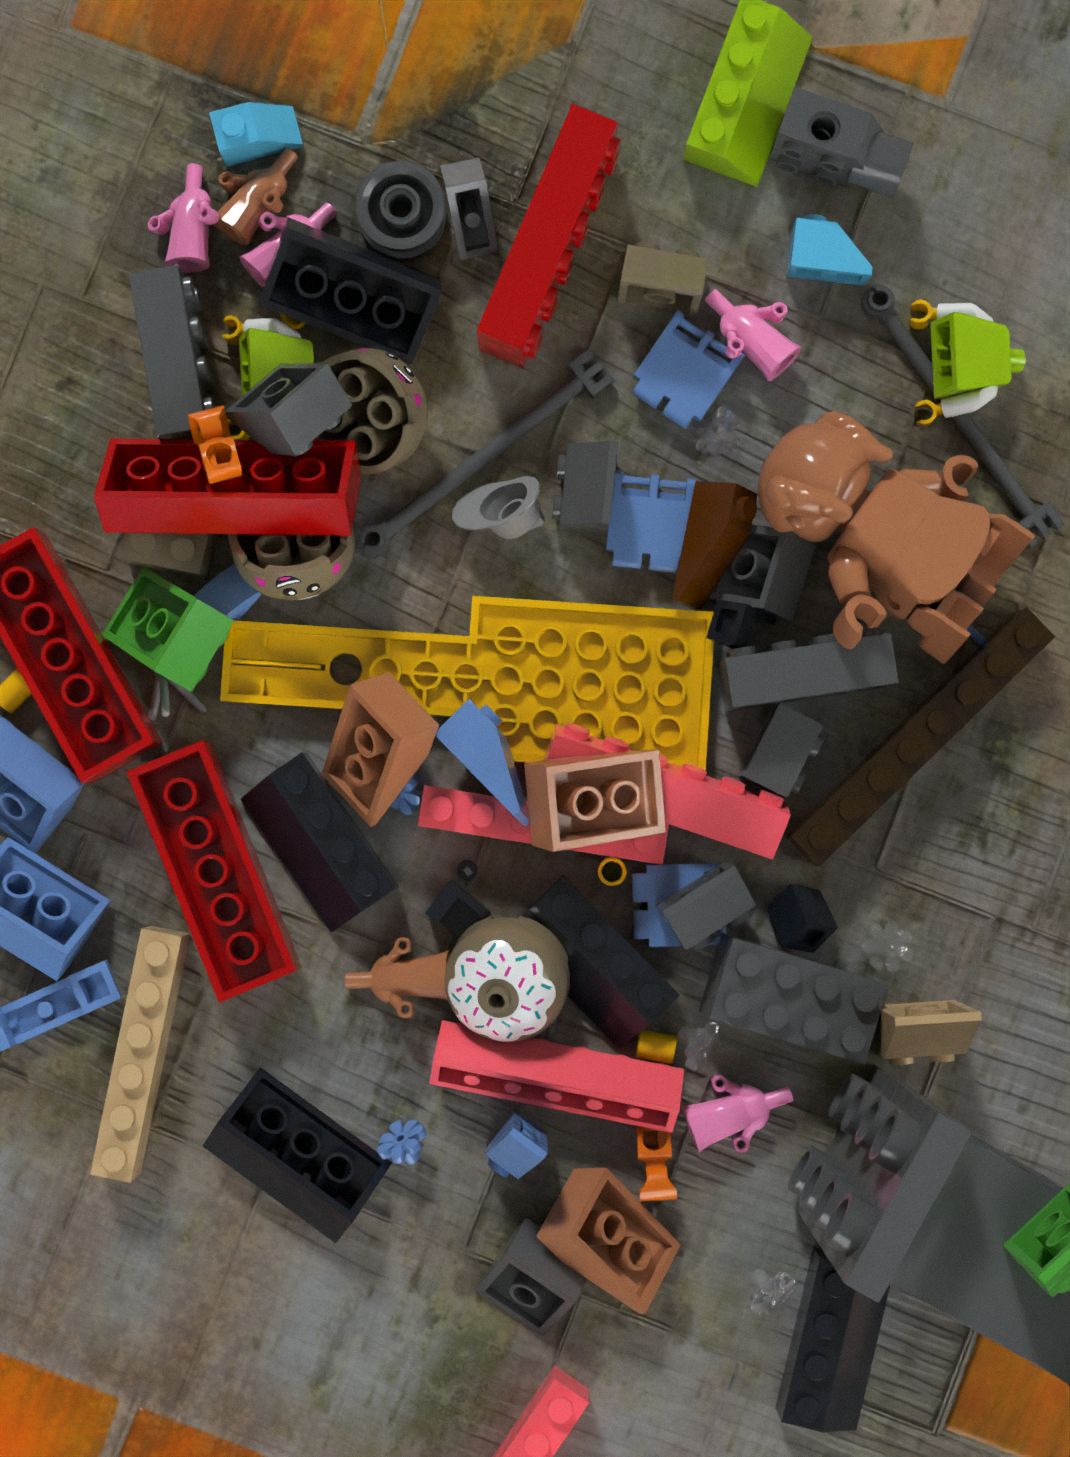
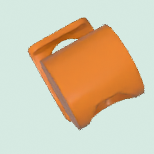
M222 405L187 414L194 444L199 446L208 483L213 484L243 476L234 438L230 436L225 406Z
M636 1126L637 1160L645 1162L646 1181L642 1188L638 1190L639 1201L677 1199V1190L668 1179L666 1161L672 1158L671 1133Z

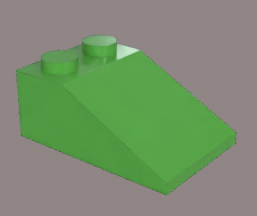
M142 567L102 635L153 671L192 692L197 682L205 676L208 664L218 647L226 641L234 620L149 569Z
M1070 1183L1003 1244L1005 1249L1052 1298L1058 1292L1062 1294L1070 1290Z

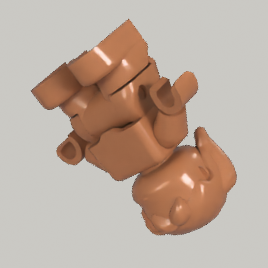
M830 411L820 419H817L815 423H807L793 428L780 438L762 464L758 480L759 503L766 520L778 532H793L809 542H821L829 538L836 530L842 532L828 553V562L830 563L828 577L839 604L844 606L833 624V634L837 642L847 649L855 648L860 642L863 626L857 622L856 618L865 621L869 628H876L888 615L887 612L901 620H905L908 616L906 622L912 629L921 634L919 639L920 647L942 664H945L968 639L970 633L966 630L984 609L982 606L997 590L994 586L1014 560L1033 540L1035 535L1005 514H989L984 506L965 502L969 497L967 488H961L955 483L959 485L971 480L977 472L978 463L969 456L957 455L951 457L945 462L938 473L935 470H888L870 492L866 489L870 482L872 471L869 461L888 462L894 454L889 447L879 443L861 423L846 413ZM958 585V589L961 592H956L954 588ZM872 591L875 593L877 600L870 597Z

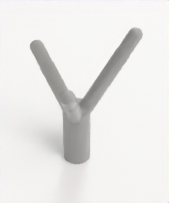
M155 672L156 681L148 715L151 722L156 720L160 702L162 715L164 717L170 715L168 682L200 713L206 712V707L191 691Z

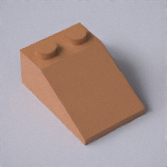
M389 672L351 684L322 770V775L368 826L372 827L379 822L428 756L439 724Z
M659 750L570 756L524 763L531 844L534 847L555 852L666 833Z
M607 1168L573 1169L536 1235L562 1263L639 1314H646L681 1245Z

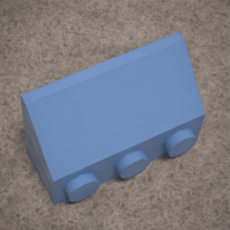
M0 716V829L19 844L36 853L74 806L85 783H81L72 769L64 766L46 752L40 744L32 741L14 727L8 719Z
M7 837L0 845V946L58 981L80 954L111 900Z

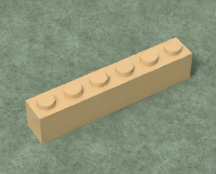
M154 926L141 928L90 1175L131 1183L141 1174L190 938L189 933Z

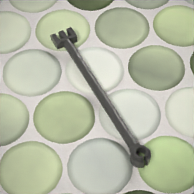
M879 284L872 286L870 291L867 289L861 299L862 312L866 317L878 320L881 325L886 327L934 394L932 363L897 316V311L894 308L895 297L893 292L888 287ZM873 294L884 296L886 304L884 306H877L873 302ZM968 413L950 417L1023 517V520L1018 522V524L1029 531L1033 528L1041 539H1045L1051 534L1043 521L1044 519L1055 530L1064 525L1061 517L1049 501L1038 509L1034 506ZM1035 537L1028 544L1027 547L1029 549L1038 543Z
M588 349L568 364L569 370L574 375L572 379L386 522L384 521L380 525L369 524L364 526L358 533V547L360 549L363 548V545L366 544V537L370 533L379 534L380 542L373 547L366 545L363 554L373 558L384 555L389 549L390 540L395 537V534L585 389L591 398L594 399L615 382L611 374L603 377L597 383L594 380L605 369L600 361L588 370L584 367L595 357L593 351Z

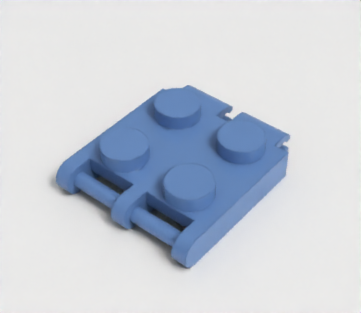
M678 310L635 372L633 379L638 381V384L635 386L632 394L654 409L657 408L662 399H665L669 403L662 414L686 429L692 419L699 423L701 422L745 354L741 353L736 358H729L725 352L726 346L714 339V333L709 330L706 333L685 320V314ZM678 325L687 330L688 332H690L691 334H693L694 336H696L697 338H699L701 341L698 343L686 334H684L683 332H681L680 330H678ZM708 345L729 358L731 362H726L708 350Z
M615 470L611 516L606 543V551L614 552L612 566L640 569L643 555L650 556L648 570L677 573L695 479L687 478V482L661 480L659 475L651 474L650 478L623 475V471ZM624 483L649 486V490L624 488L621 485ZM658 487L685 490V494L660 492Z
M722 862L646 865V873H632L633 902H647V909L633 910L634 939H648L649 947L681 946L656 905ZM726 925L718 930V936H715L716 939L709 945H719L722 933L726 934Z

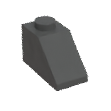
M477 157L440 165L460 260L499 252L486 179L480 158Z

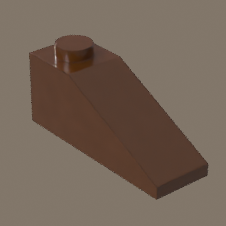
M695 481L672 596L673 601L692 609H702L750 534L752 521L757 512V493L737 483Z

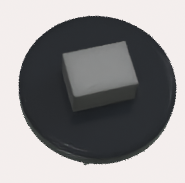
M470 860L462 861L458 865L457 873L461 879L471 880L477 874V866Z

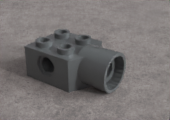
M794 87L769 160L776 162V166L786 172L797 173L802 171L813 175L814 179L823 185H855L893 198L908 163L913 142L885 133L872 113Z

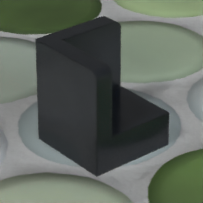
M717 599L706 639L731 649L746 647L753 622L775 625L777 617L745 603Z
M451 880L425 914L436 923L440 922L460 938L470 926L482 920L490 909L455 881Z
M790 884L767 910L783 948L814 953L838 929L821 891L818 889Z

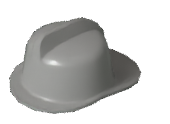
M524 476L509 481L476 487L457 501L452 510V520L457 527L465 530L489 528L501 538L508 540L518 538L529 530L544 524L545 518L537 499L540 492V483L535 477Z

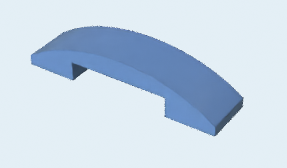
M108 960L99 962L0 1007V1052L122 998L123 995Z

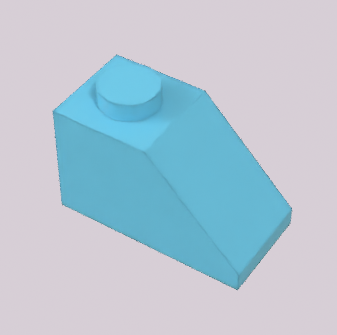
M247 102L209 112L218 149L227 167L282 153L285 148L294 150L304 147L293 106Z
M807 214L803 218H796L791 229L786 277L861 286L867 284L872 276L873 267L837 222L827 221L826 217L817 214Z

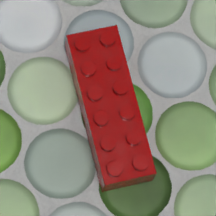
M573 103L571 104L476 330L480 351L521 368L524 367L527 358L535 359L543 339L541 336L542 322L550 323L558 304L556 297L559 289H557L558 284L565 286L574 265L572 263L574 256L573 248L581 249L589 230L587 224L590 218L589 210L596 213L605 191V189H602L606 179L604 174L611 176L620 155L618 150L622 139L616 137L617 121Z
M110 438L93 497L103 530L107 533L351 536L361 481L356 441L313 440V446L307 452L293 457L291 455L271 454L255 440L234 439L243 476L209 484L199 446L194 444L193 439Z
M32 527L0 545V637L81 783L93 784L162 745L163 742L46 533Z
M201 740L126 771L218 1002L225 1001L302 968L212 742Z

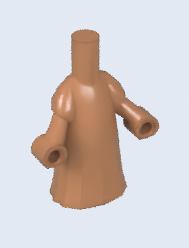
M285 148L270 168L254 169L249 171L248 174L223 172L218 178L222 188L229 193L237 192L218 211L219 220L213 225L226 237L247 246L253 233L259 226L258 221L261 215L265 212L278 213L282 210L283 203L280 200V196L286 192L287 181L284 176L298 160L296 153L289 148Z
M401 937L396 940L394 947L388 955L380 957L373 964L370 972L345 973L346 989L371 988L374 995L381 1001L390 1003L397 1010L400 1017L411 1018L415 1014L414 1004L404 1001L401 996L448 1000L445 991V969L451 953L448 950L435 955L399 960L403 954L410 953L413 947L412 941L409 938ZM403 942H406L407 947L403 950L401 945ZM405 1006L409 1007L407 1014L404 1012Z

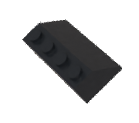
M288 217L274 253L258 305L362 346L386 351L400 358L403 362L412 365L442 292L440 278Z
M301 752L265 777L240 799L331 933L399 887L308 753Z
M564 875L522 915L545 926L562 944L569 958L567 962L570 972L568 997L619 1049L647 1028L680 996L666 979Z
M261 1067L217 1122L203 1144L205 1149L334 1243H337L353 1223L392 1164L388 1159L382 1160L377 1151Z
M813 1247L775 1408L781 1423L822 1433L856 1430L890 1285L887 1287L879 1303L844 1284L824 1251Z

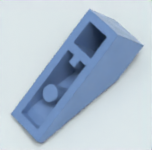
M468 699L437 730L435 736L526 828L530 822L524 794L508 739L497 728L503 721L486 704L479 709Z
M514 1109L486 1147L485 1155L490 1158L487 1164L505 1178L511 1174L515 1178L520 1179L543 1161L548 1154V1132L517 1109Z

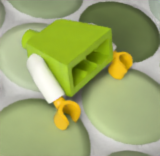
M920 299L912 303L910 311H922L926 314V317L909 319V326L916 330H922L929 324L931 326L934 399H941V403L934 404L929 400H921L914 406L913 409L927 407L932 413L930 419L917 421V425L928 426L935 420L936 416L940 415L949 418L977 411L996 397L999 387L1010 384L1012 373H1019L1023 370L1026 363L1025 352L1019 348H1010L1009 329L1006 325L995 323L992 317L975 304L939 303L937 308H932L926 300Z
M229 315L223 320L228 327L237 326L233 334H222L221 336L230 345H239L242 396L280 364L322 363L314 362L312 342L302 339L299 332L277 318L247 319L242 323L235 316ZM227 419L228 425H234L232 421ZM242 430L239 435L233 436L235 440H248L250 436Z

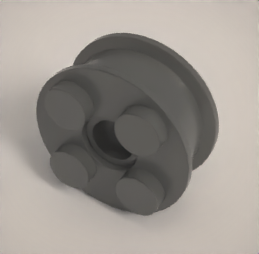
M408 161L388 162L372 170L364 178L358 189L355 207L362 234L370 246L380 254L394 259H411L425 254L440 240L447 219L445 198L439 182L426 168ZM406 203L412 207L411 212L407 216L399 218L391 214V210L396 204Z

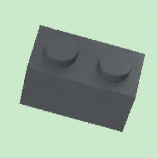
M782 703L776 704L739 777L764 790L774 792L783 798H787L790 792L796 795L807 773L802 771V768L808 756L815 758L824 742L825 737L820 735L824 725Z

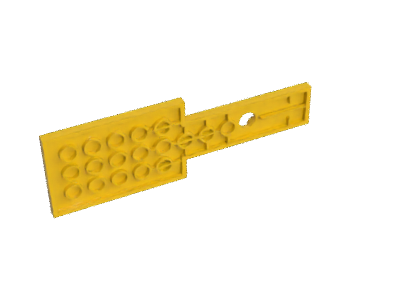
M472 596L469 636L234 620L229 629L228 637L224 642L220 701L342 710L350 685H341L335 682L330 673V666L332 661L339 655L352 654L359 659L362 666L361 675L354 683L389 672L431 716L451 717L468 699L479 709L486 704L503 721L497 728L507 737L514 762L526 763L543 760L556 724L566 727L567 723H572L588 729L590 736L605 740L606 737L620 739L629 745L628 749L634 751L656 749L659 750L660 754L668 758L667 762L683 767L684 763H688L706 771L714 641L706 639L714 612ZM321 665H325V671H322V670H307V669H321ZM263 666L293 667V668H307V669L277 668V667H263Z

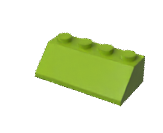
M761 0L739 1L688 137L683 156L684 161L758 187L813 38L782 8Z

